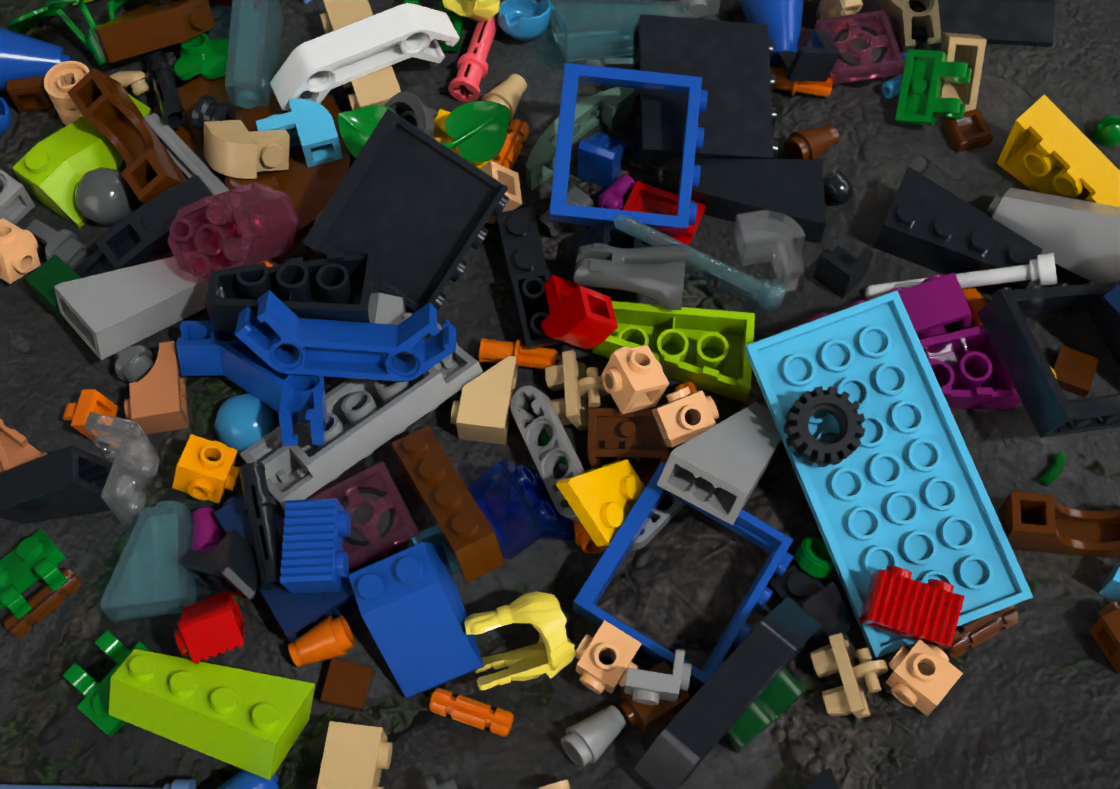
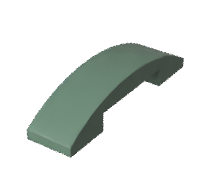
M611 88L577 103L572 144L600 122H603L612 130L634 113V88ZM559 117L539 137L526 163V186L530 191H533L554 173Z

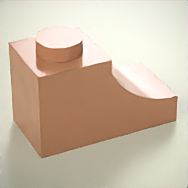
M176 342L159 343L158 356L152 369L138 382L129 383L130 398L124 400L126 418L129 423L133 422L141 435L189 428L185 376L181 375Z

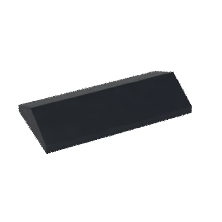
M938 0L941 39L944 32L979 35L987 39L986 44L1052 47L1056 12L1055 0ZM919 1L910 2V8L913 11L924 12L926 10L923 3ZM912 27V39L927 40L926 27Z

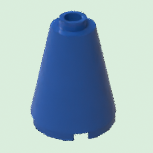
M739 0L747 23L768 25V37L773 40L774 46L770 65L781 68L777 60L779 52H797L799 49L804 0Z
M0 27V91H7V80L44 76L45 78L46 73L54 65L64 61H71L70 55H64L63 47Z

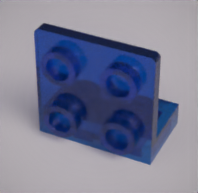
M502 460L467 486L470 494L494 530L502 556L505 559L511 560L543 536L568 542L575 539V534L571 527L573 521L560 515L556 510L538 470L528 468L523 464L519 465Z

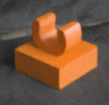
M82 389L78 403H68L66 405L63 419L72 420L70 426L94 443H108L118 406L96 389Z

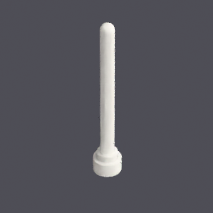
M1054 253L1037 255L1038 259L1030 260V264L955 274L961 289L1032 280V283H1040L1041 286L1057 284ZM927 278L870 285L865 289V296L871 300L885 295L894 288H909L921 284Z

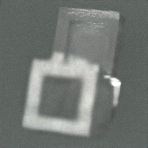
M771 210L738 214L736 216L733 236L742 266L771 261L781 293L795 291L800 275L804 274L801 251L806 236L801 226L788 215Z

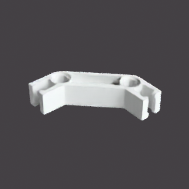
M411 3L401 4L297 46L273 77L270 85L282 110L291 111L288 102L290 99H309L320 104L331 89L408 58L414 57L440 64L445 55L437 40H443L446 45L453 47L460 37L447 13Z

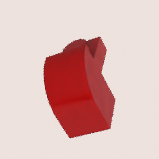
M552 275L544 284L550 315L541 323V326L547 336L587 350L600 345L618 328L611 297Z

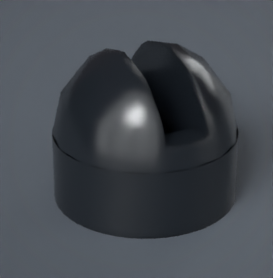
M842 172L824 186V198L833 205L847 203L853 194V185Z

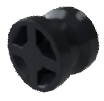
M203 95L199 98L193 109L191 117L192 126L194 129L204 132V122L236 120V108L227 102L219 104L215 98Z

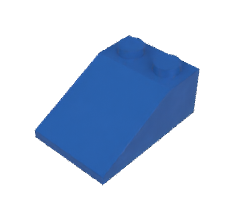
M421 542L348 575L361 616L405 698L414 697L485 667L474 635L466 634L464 621L467 618V614L443 546Z

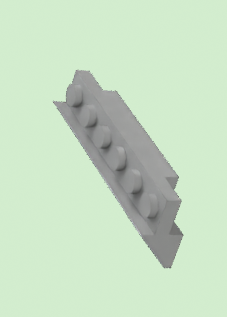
M437 322V327H438V328L440 329V331H441L443 328H442L441 325ZM428 333L423 337V339H427L432 335ZM456 342L455 352L411 381L349 378L325 394L327 418L324 445H312L310 423H296L293 430L294 435L299 437L297 445L282 446L279 426L239 453V455L246 464L260 462L265 465L269 495L274 497L276 505L278 504L285 511L286 501L306 500L323 486L336 480L343 472L357 462L370 456L374 450L391 438L404 432L408 426L425 414L435 410L445 400L462 390L464 385L484 372L479 362L460 348Z

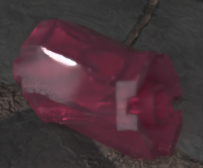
M253 182L211 197L202 198L178 209L176 217L171 223L167 242L181 271L210 281L213 270L269 262L290 252L295 233L298 231L301 221L287 193L258 182Z

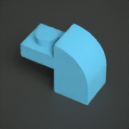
M290 99L288 102L291 112L275 114L255 121L258 131L285 129L290 135L289 148L298 145L302 146L308 168L343 159L338 134L331 114L323 105L313 100Z

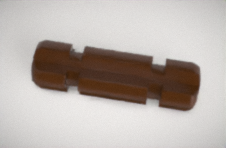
M65 568L61 571L68 581L57 590L53 591L48 584H45L31 596L27 602L33 609L19 620L13 613L5 618L3 622L5 627L18 639L25 636L33 629L31 626L33 622L36 621L39 624L65 601L63 597L67 593L71 596L82 586L81 580L72 570Z
M1012 605L960 625L961 630L955 631L952 646L943 650L950 658L959 657L967 652V647L973 649L1000 633L999 629L1007 630L1016 625L1020 617L1018 610Z

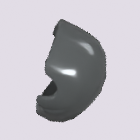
M99 167L88 171L76 185L74 199L77 208L80 209V213L96 223L108 226L116 225L137 209L138 197L121 172L117 170Z

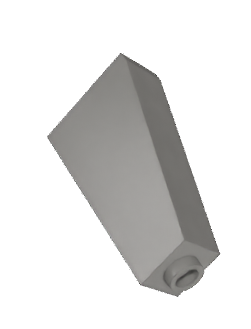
M1011 187L1003 197L995 196L986 214L1042 248L1041 254L1054 253L1055 264L1089 281H1095L1096 283L1115 282L1116 285L1120 280V207Z
M198 250L63 282L54 286L60 314L99 359L103 360L205 309L211 273L213 270H220V267L216 262H210Z
M755 402L673 449L657 485L733 525L782 441L769 409Z

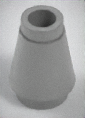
M609 705L607 708L568 727L566 735L561 738V745L568 757L579 767H584L588 763L595 764L627 725L626 720L615 706Z

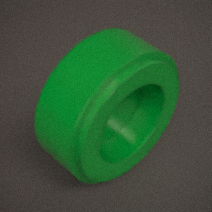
M806 537L795 550L797 563L811 576L827 578L835 569L826 545L820 538Z

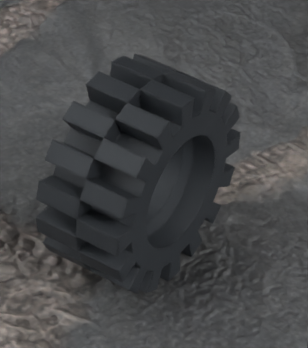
M822 386L815 387L812 392L806 391L788 411L785 418L787 421L784 425V433H787L788 438L785 441L788 447L793 446L795 449L793 454L797 458L801 455L806 459L804 463L809 465L818 463V467H826L828 464L834 466L850 456L860 445V439L864 436L865 428H862L865 418L863 413L858 414L857 409L860 407L858 402L854 401L851 403L848 400L850 394L844 391L842 394H838L835 387H829L827 390H823ZM827 412L837 419L840 431L835 440L821 442L811 435L808 422L813 414Z

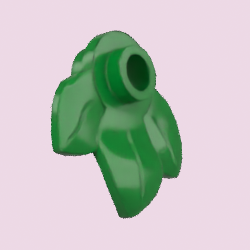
M204 33L188 41L181 42V57L174 64L175 73L183 81L197 74L211 80L222 78L231 69L228 57L241 49L240 44L229 38L212 41Z

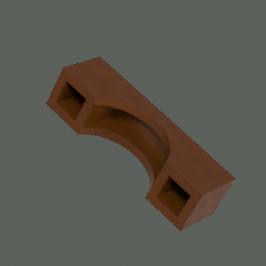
M93 68L67 92L83 117L100 130L119 151L127 166L121 174L140 201L147 203L164 191L187 180L120 82Z
M429 426L391 443L403 476L417 500L422 499L451 558L465 582L468 583L504 565L505 562L494 530Z
M1011 491L998 509L999 521L1012 549L1120 558V509L1107 511L1078 510L1060 504L1052 494Z

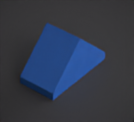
M601 132L581 140L578 147V178L605 188L609 187L617 180L631 150L632 143Z

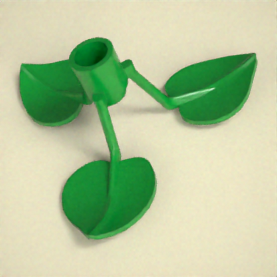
M49 0L46 3L47 7L24 13L7 24V30L21 33L35 22L47 16L57 15L82 41L86 50H91L98 67L110 64L106 62L94 29L101 25L96 26L83 0ZM111 0L106 3L109 20L116 19L115 11L119 6L134 0ZM75 2L78 4L90 27L86 31L88 38L63 12L64 7Z
M474 101L458 106L449 114L445 121V130L453 141L441 144L449 149L458 146L460 155L473 163H483L493 159L502 150L506 140L510 119L509 108L492 101ZM369 105L338 114L341 136L348 150L355 158L359 155L388 107Z

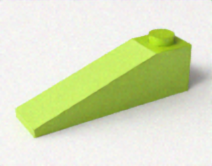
M129 95L143 117L147 114L150 116L152 113L151 108ZM81 117L38 142L12 169L29 195L80 229L89 219L81 214L80 209L76 206L74 197L77 183L88 171L103 167L122 172L125 165L123 157L111 141L84 117Z

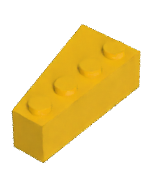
M1045 94L1016 119L997 161L1000 167L1034 192L1120 207V170Z

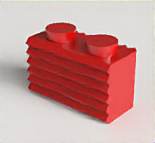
M887 565L886 570L879 569L872 574L859 618L860 623L915 641L920 639L925 644H933L940 649L952 646L964 601V596L953 592V585L935 579H928L927 584L911 579L912 572L891 565Z
M221 593L183 607L181 620L177 622L178 630L174 631L182 656L190 654L192 662L199 664L201 659L207 661L209 656L216 658L218 652L225 654L227 649L233 651L235 646L242 648L246 623L234 595Z

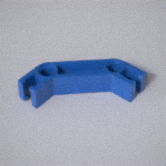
M268 290L257 300L259 304L257 318L252 315L253 311L247 306L239 312L235 335L274 370L285 374L404 382L418 378L456 351V328L448 320H445L441 323L443 329L440 331L437 327V309L430 302L398 325L299 318ZM265 321L271 328H268L262 322ZM428 333L432 335L427 339H423V337Z
M211 320L181 321V337H178L176 347L182 376L223 375L260 399V401L279 413L282 446H295L298 444L299 437L294 435L293 430L296 423H310L312 445H324L327 405L323 376L278 372L235 335V332L214 331Z

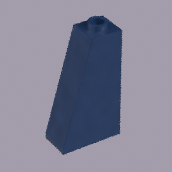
M244 496L232 497L223 504L221 509L214 513L226 534L229 530L235 529L253 546L248 516L243 515L241 504L245 501ZM273 511L280 550L282 552L284 519ZM258 572L257 587L290 643L327 617L345 616L358 608L349 577L341 578V591L292 594L284 586L273 590L261 589Z

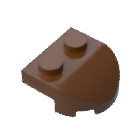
M588 408L587 449L592 468H601L603 465L627 459L643 485L647 486L661 462L666 464L669 457L668 447L665 446L651 409L621 414L617 408Z

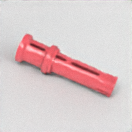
M496 15L484 23L481 21L477 22L467 52L457 61L458 72L456 78L450 81L448 90L459 101L465 103L474 102L480 96L479 85L481 79L485 78L488 73L486 59L499 25Z

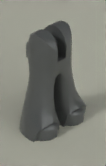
M605 243L580 246L577 251L573 279L576 284L584 287L630 291L656 300L667 310H681L687 243L641 248H620L609 246Z

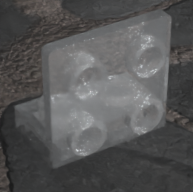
M90 412L84 427L95 441V445L104 453L106 460L113 463L101 498L123 525L132 526L135 516L140 515L144 509L146 501L145 489L149 478H153L157 473L159 467L158 453L138 422Z

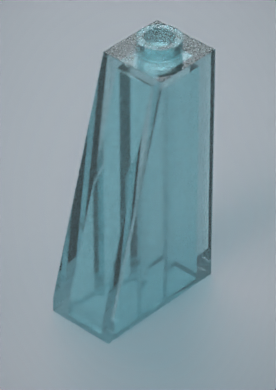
M232 0L225 89L234 106L247 109L256 106H269L272 91L270 82L275 74L284 23L283 13L278 0Z
M550 0L552 5L550 33L567 62L633 55V30L640 14L694 18L693 14L688 12L681 1Z

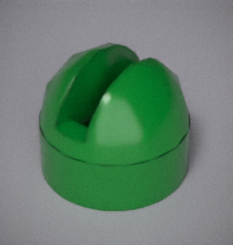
M1107 115L1098 121L1093 130V138L1099 145L1115 147L1120 143L1119 116Z

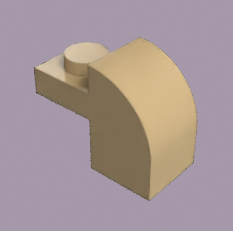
M241 120L204 122V157L213 170L230 177L257 179V172L289 169L290 135L285 129L249 132Z

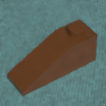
M154 0L94 29L106 62L112 63L188 41L216 27L208 0H167L161 3L159 0Z

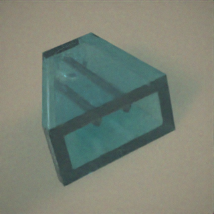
M168 500L161 501L154 507L142 508L101 599V610L112 622L183 613V607L196 603V577L180 563V560L191 549L192 514L185 503Z

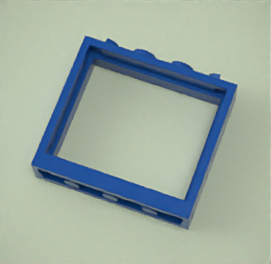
M565 63L549 222L598 226L605 222L643 226V231L685 235L688 226L695 225L697 203L691 202L692 187L698 188L701 172V165H696L694 162L695 151L702 150L704 127H698L699 113H705L708 96L707 90H701L702 77ZM578 83L687 94L676 216L566 204Z
M661 462L573 601V611L598 627L602 625L604 620L642 643L639 649L640 653L658 664L666 660L670 668H673L674 653L596 606L666 493L671 494L770 553L768 559L704 667L700 670L692 665L689 683L700 689L725 662L724 657L731 645L737 648L749 634L752 626L745 623L753 609L761 613L773 593L771 589L766 587L773 574L782 577L794 556L789 554L787 550L793 539L743 509L735 523L731 525L659 487L657 483L666 465Z

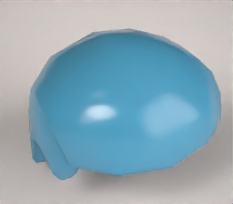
M505 0L501 2L499 12L496 14L497 22L500 28L512 38L530 41L543 35L548 28L552 5L549 0H542L540 3L535 0Z
M250 393L235 395L220 406L214 423V430L220 442L228 447L237 449V453H241L279 427V415L277 411Z

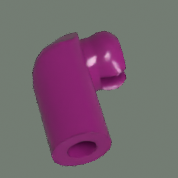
M622 174L600 194L597 206L599 208L622 210L624 207L623 198L632 191L635 181L628 174Z

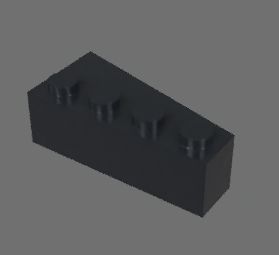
M909 166L875 245V249L944 275L954 272L958 274L1030 264V260L1038 259L1037 255H1041L1043 250ZM1031 280L978 286V288L992 293L1007 287L1012 290L1026 289Z
M377 246L363 248V253L344 255L343 251L327 253V258L303 262L302 257L287 259V263L272 267H267L265 263L213 270L205 305L214 331L235 332L239 312L247 306L253 311L252 315L257 318L259 307L257 300L268 290L299 318L375 323L382 276ZM265 321L262 322L268 328H271Z

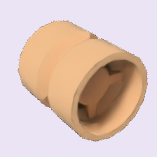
M64 61L54 65L44 78V88L53 102L60 119L66 126L83 117L67 93L89 72L86 65L77 61Z

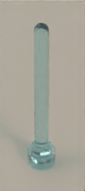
M620 214L614 219V225L617 229L652 246L682 244V242L624 214ZM687 245V263L754 294L753 299L758 301V305L771 312H774L781 304L786 293V284L774 278L769 280L763 278L760 281Z

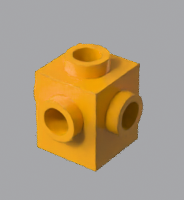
M190 434L177 464L172 488L188 493L198 500H209L219 504L225 489L233 491L238 479L239 467L234 466L238 450L228 447L222 442L210 441Z

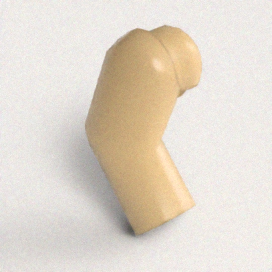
M119 71L109 76L120 82L124 89L131 87L135 96H141L151 89L146 74L142 71Z

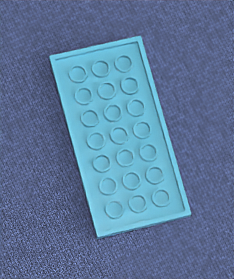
M897 290L746 345L744 349L873 659L899 650L903 645L906 647L918 642L859 622L871 576L879 569L886 570L887 565L900 567L912 572L911 579L927 584L928 579H935L953 585V592L964 596L957 627L1033 597ZM821 386L823 390L835 387L838 394H842L844 391L850 394L848 400L851 403L854 401L858 402L860 405L857 409L858 414L863 413L865 421L862 423V428H865L864 436L860 439L861 443L858 448L839 464L834 466L828 464L826 467H818V463L806 464L804 463L806 459L801 455L797 458L793 454L795 451L793 446L788 447L785 441L788 435L784 433V425L787 421L785 419L786 415L795 401L806 391L812 392L815 387ZM817 412L809 419L808 428L816 440L831 442L838 437L840 431L839 423L830 413Z

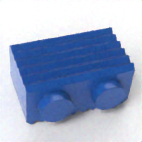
M337 498L286 501L280 583L292 594L341 591V578H347L349 573L348 554L346 551L343 552V538L349 537L351 534L349 511H345Z

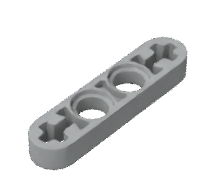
M523 386L514 393L511 399V413L556 510L560 515L574 522H580L556 486V483L561 479L574 477L585 472L550 398L533 386ZM531 399H534V401L531 403V406L533 408L534 413L540 416L538 418H536L531 413L527 412V410L530 408L528 402ZM551 427L553 431L551 441L545 446H539L538 437L541 431ZM562 459H567L568 470L566 474L559 479H555L553 476L555 464Z

